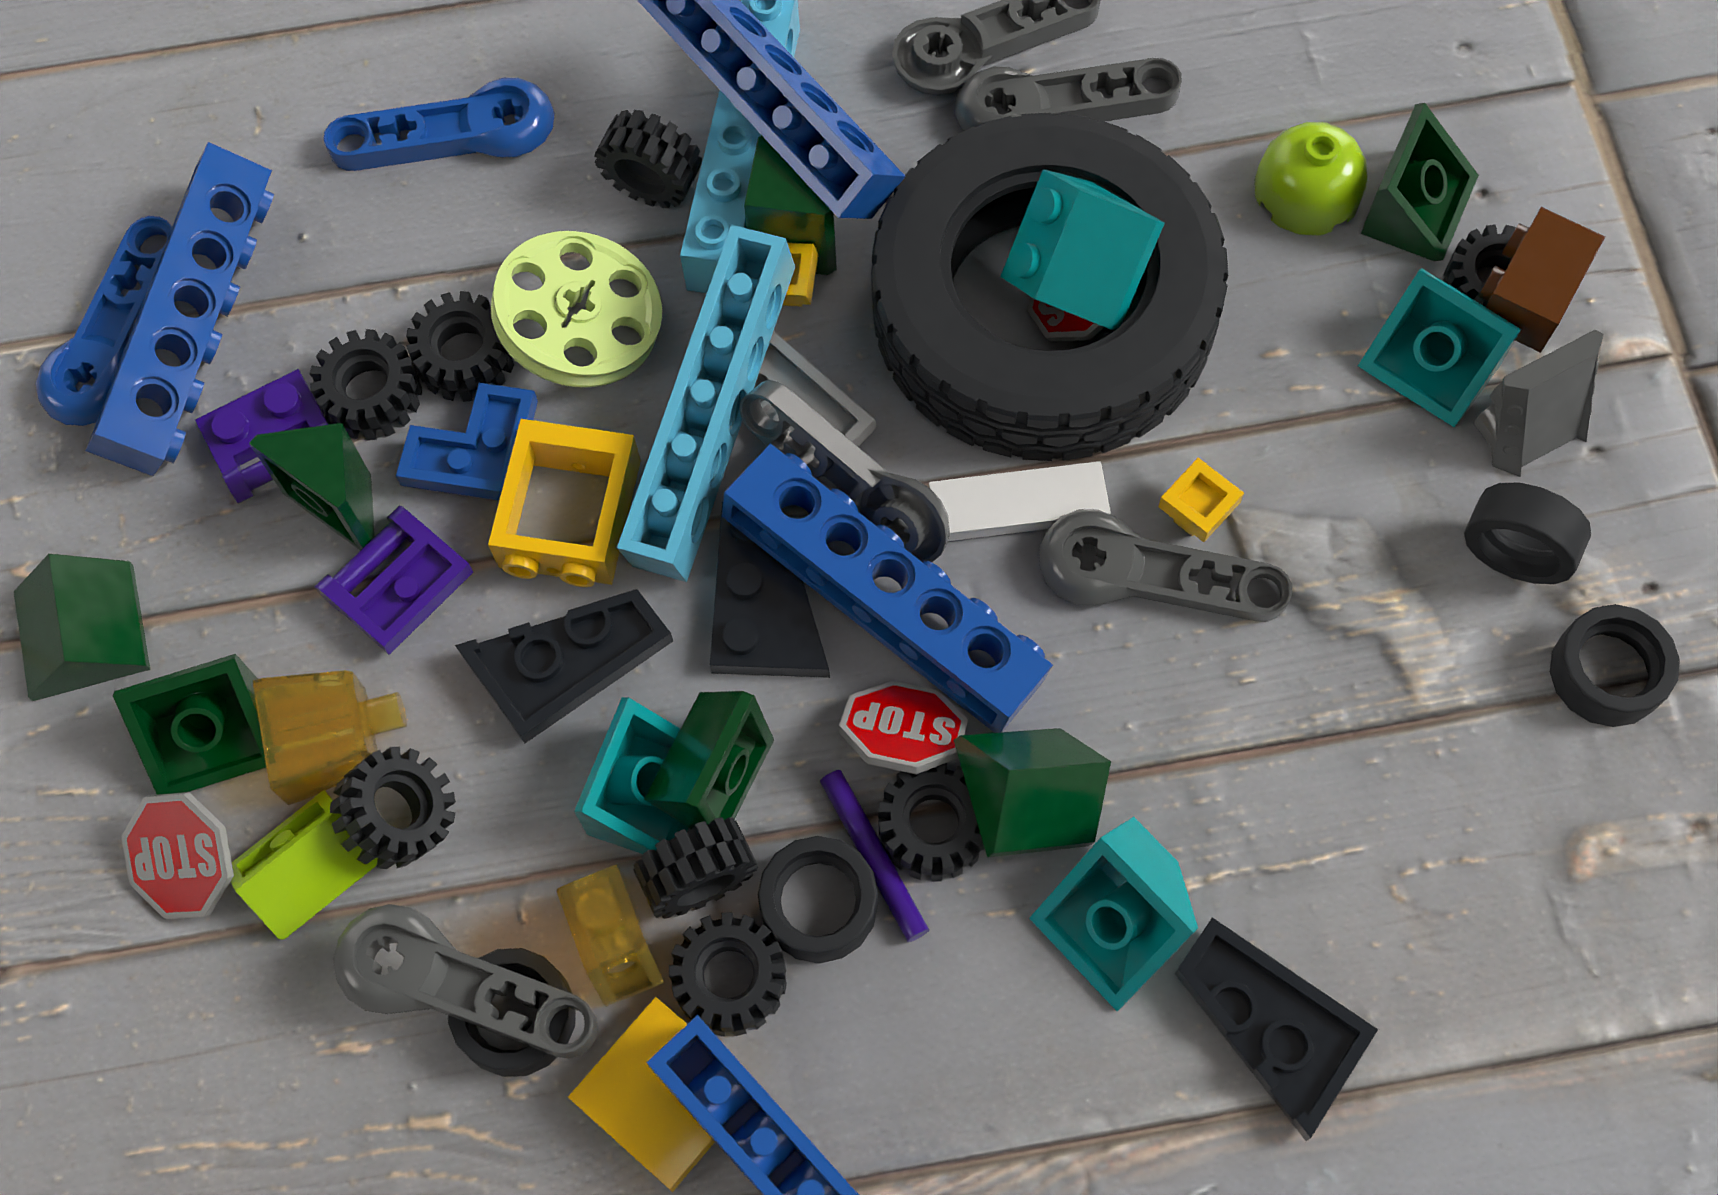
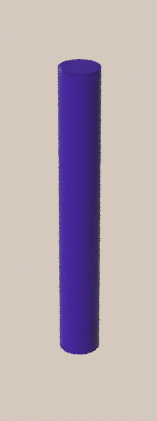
M835 770L830 772L820 780L824 791L857 851L861 853L873 870L875 883L907 942L919 939L929 932L926 922L842 771Z

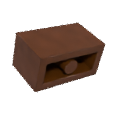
M1541 207L1530 228L1518 223L1502 252L1503 255L1512 259L1506 270L1495 266L1478 297L1488 301L1487 309L1522 329L1515 341L1541 353L1559 325L1606 236Z

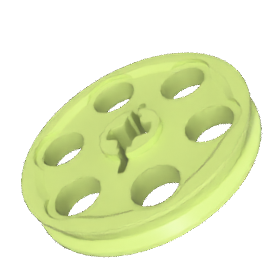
M558 231L542 234L525 241L516 247L503 261L495 279L491 298V318L495 332L503 347L521 366L531 373L550 382L565 386L597 387L614 383L629 376L645 362L654 347L661 326L662 302L658 287L650 272L627 249L598 235L578 231ZM569 252L579 253L589 261L590 266L584 270H572L562 263L560 257ZM520 272H530L539 277L543 285L536 290H524L514 283L512 277ZM616 279H625L632 282L637 287L639 293L634 297H621L611 290L609 283ZM590 289L585 304L586 309H581L577 314H573L569 324L564 328L569 313L568 307L572 308L577 302L581 303L585 293ZM529 319L539 323L545 333L539 338L528 339L520 336L515 331L513 325L519 320ZM618 326L631 327L639 333L641 341L635 345L622 344L614 338L612 330ZM576 346L585 348L593 355L594 362L583 367L573 365L566 359L564 351Z

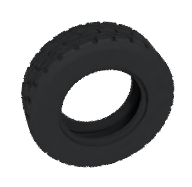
M1032 113L1021 114V116L1016 117L1007 116L984 122L983 125L976 128L973 126L948 138L947 142L943 145H937L917 161L915 169L910 168L905 174L906 177L894 189V197L888 198L878 221V230L875 231L871 270L875 336L879 339L878 347L887 370L894 372L893 380L908 401H914L916 409L937 427L943 426L947 429L946 433L971 446L976 444L983 447L984 451L1010 458L1012 455L1022 457V460L1052 461V458H1062L1063 461L1091 457L1093 453L1099 451L1106 453L1129 444L1135 436L1137 438L1142 437L1161 424L1165 414L1169 416L1189 395V387H1195L1207 363L1223 311L1228 287L1226 284L1228 279L1227 249L1223 247L1225 239L1217 215L1211 213L1212 205L1197 182H1192L1190 174L1170 155L1166 156L1161 152V148L1138 134L1133 135L1125 128L1102 120L1098 122L1090 120V117L1061 113V115ZM1043 169L1091 181L1165 223L1136 289L1139 304L1133 314L1124 324L1105 338L1070 350L1042 351L1028 349L1006 342L993 335L968 313L960 301L953 283L960 265L973 249L997 233L1021 226Z

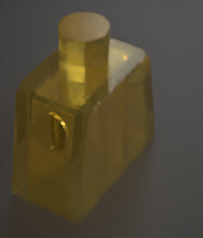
M343 670L252 680L270 789L287 805L298 803L319 794L323 790L326 791L335 787L345 778V774L371 753L378 750L375 735L407 727L406 712L399 692L368 699L365 687L351 671Z
M618 865L610 866L556 889L586 974L605 1007L665 983L625 875ZM634 962L632 966L623 971L608 973L610 969L619 964Z

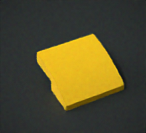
M655 997L571 1092L568 1098L673 1192L715 1141L646 1063L687 1025L685 1021Z

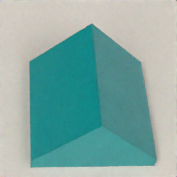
M1421 268L1359 362L1358 367L1452 427H1455L1497 372L1522 329Z
M622 697L574 812L587 835L644 854L647 850L657 849L655 844L663 839L671 840L675 838L674 833L683 829L686 832L688 831V827L644 800L681 728L629 697Z

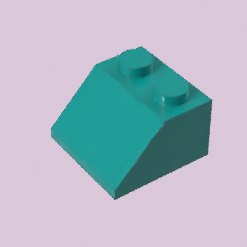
M1043 169L1000 277L1038 301L1108 329L1117 330L1122 325L1165 223L1091 181Z

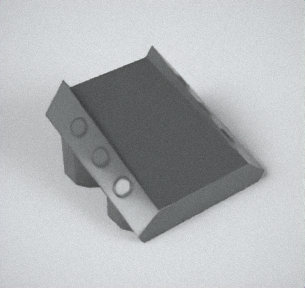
M1593 330L1504 376L1503 381L1494 388L1490 395L1494 404L1485 409L1474 422L1476 428L1491 447L1493 467L1521 477V467L1576 438L1587 442L1589 419L1592 413V397L1595 389L1594 381L1595 375L1598 372V360L1604 336L1603 333Z

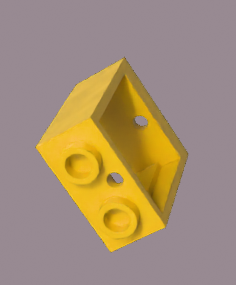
M520 419L488 542L498 567L512 576L524 579H532L537 574L560 577L565 583L577 587H592L595 582L612 585L620 553L617 545L629 514L641 462L634 435ZM533 466L609 477L593 547L516 535Z

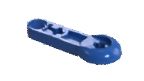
M500 78L488 82L467 98L339 117L328 125L323 139L332 161L339 168L346 171L372 169L477 152L495 157H517L532 152L546 141L553 129L555 113L550 99L536 84L520 78ZM516 115L514 117L516 123L504 125V117ZM410 130L406 140L398 141L401 137V131ZM381 133V135H378L382 143L381 145H377L374 134ZM360 135L365 138L363 144L357 150L343 152L337 149L339 142L346 136Z
M147 216L131 224L75 336L52 351L41 364L36 380V390L41 406L51 418L65 425L85 426L96 423L164 249L163 247L158 252L145 254L140 252L141 245L150 236L164 235L168 238L172 226L167 220L158 216ZM134 265H137V266L140 267L138 271L136 270V268L134 267ZM137 283L140 284L141 288L139 291L132 290L136 287ZM128 289L129 292L124 297L122 291ZM91 377L96 380L93 385H83L79 391L75 387L78 382L87 383Z

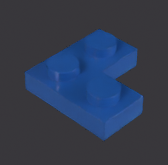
M479 383L466 433L410 425L396 473V478L400 485L500 500L520 419L534 420L538 404L535 391Z

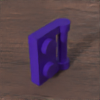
M299 369L195 419L228 489L238 504L253 497L254 493L252 490L273 480L261 461L243 470L240 467L258 457L249 445V442L256 435L329 425Z
M401 505L386 517L389 524L333 577L327 574L314 586L328 603L344 614L388 655L473 573L470 564ZM406 539L413 542L356 598L351 594Z

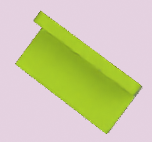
M325 790L232 862L234 877L231 880V884L234 890L280 940L290 936L377 866V857L368 864L357 860L363 850L358 845L349 852L341 845L350 836L346 830L335 834L332 823L339 819L341 814L330 813V803L333 799Z

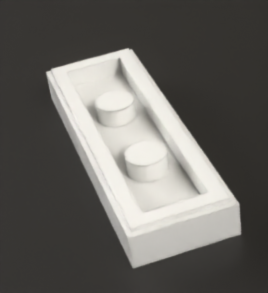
M1101 461L929 482V488L942 501L948 514L950 527L948 541L1049 529L1061 516L1079 509H1098L1111 514Z

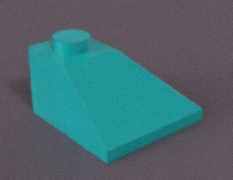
M1134 816L1100 837L1029 917L1116 1011H1119L1198 929L1179 862Z

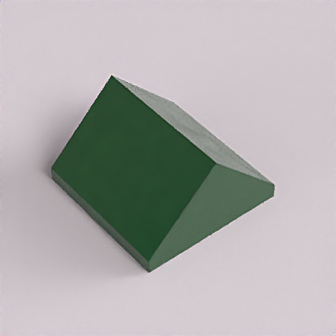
M1425 102L1415 104L1376 193L1361 234L1431 261H1442L1445 258L1479 174Z
M762 135L759 136L744 203L747 229L786 238L787 243L814 244L818 252L816 274H831L837 270L834 213Z
M342 423L258 434L249 442V445L285 496L359 550L375 537L371 473Z
M48 553L15 589L14 599L28 698L32 701L151 670L134 566L130 561Z
M236 654L122 688L113 693V699L157 795L190 792L279 763L278 751L262 683Z
M745 691L699 692L644 800L691 830L695 824L705 821L708 825L715 818L722 817L725 820L730 817L735 820L774 742V737L755 696Z
M1061 728L960 735L954 739L987 858L1087 847L1095 843L1111 766L1110 760Z

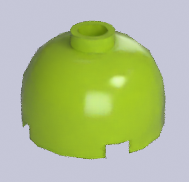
M1305 122L1284 130L1268 145L1254 179L1255 198L1259 206L1263 202L1265 208L1272 213L1271 221L1278 227L1298 235H1324L1332 232L1335 225L1343 223L1346 219L1348 223L1355 216L1367 187V161L1356 140L1342 128L1325 122Z

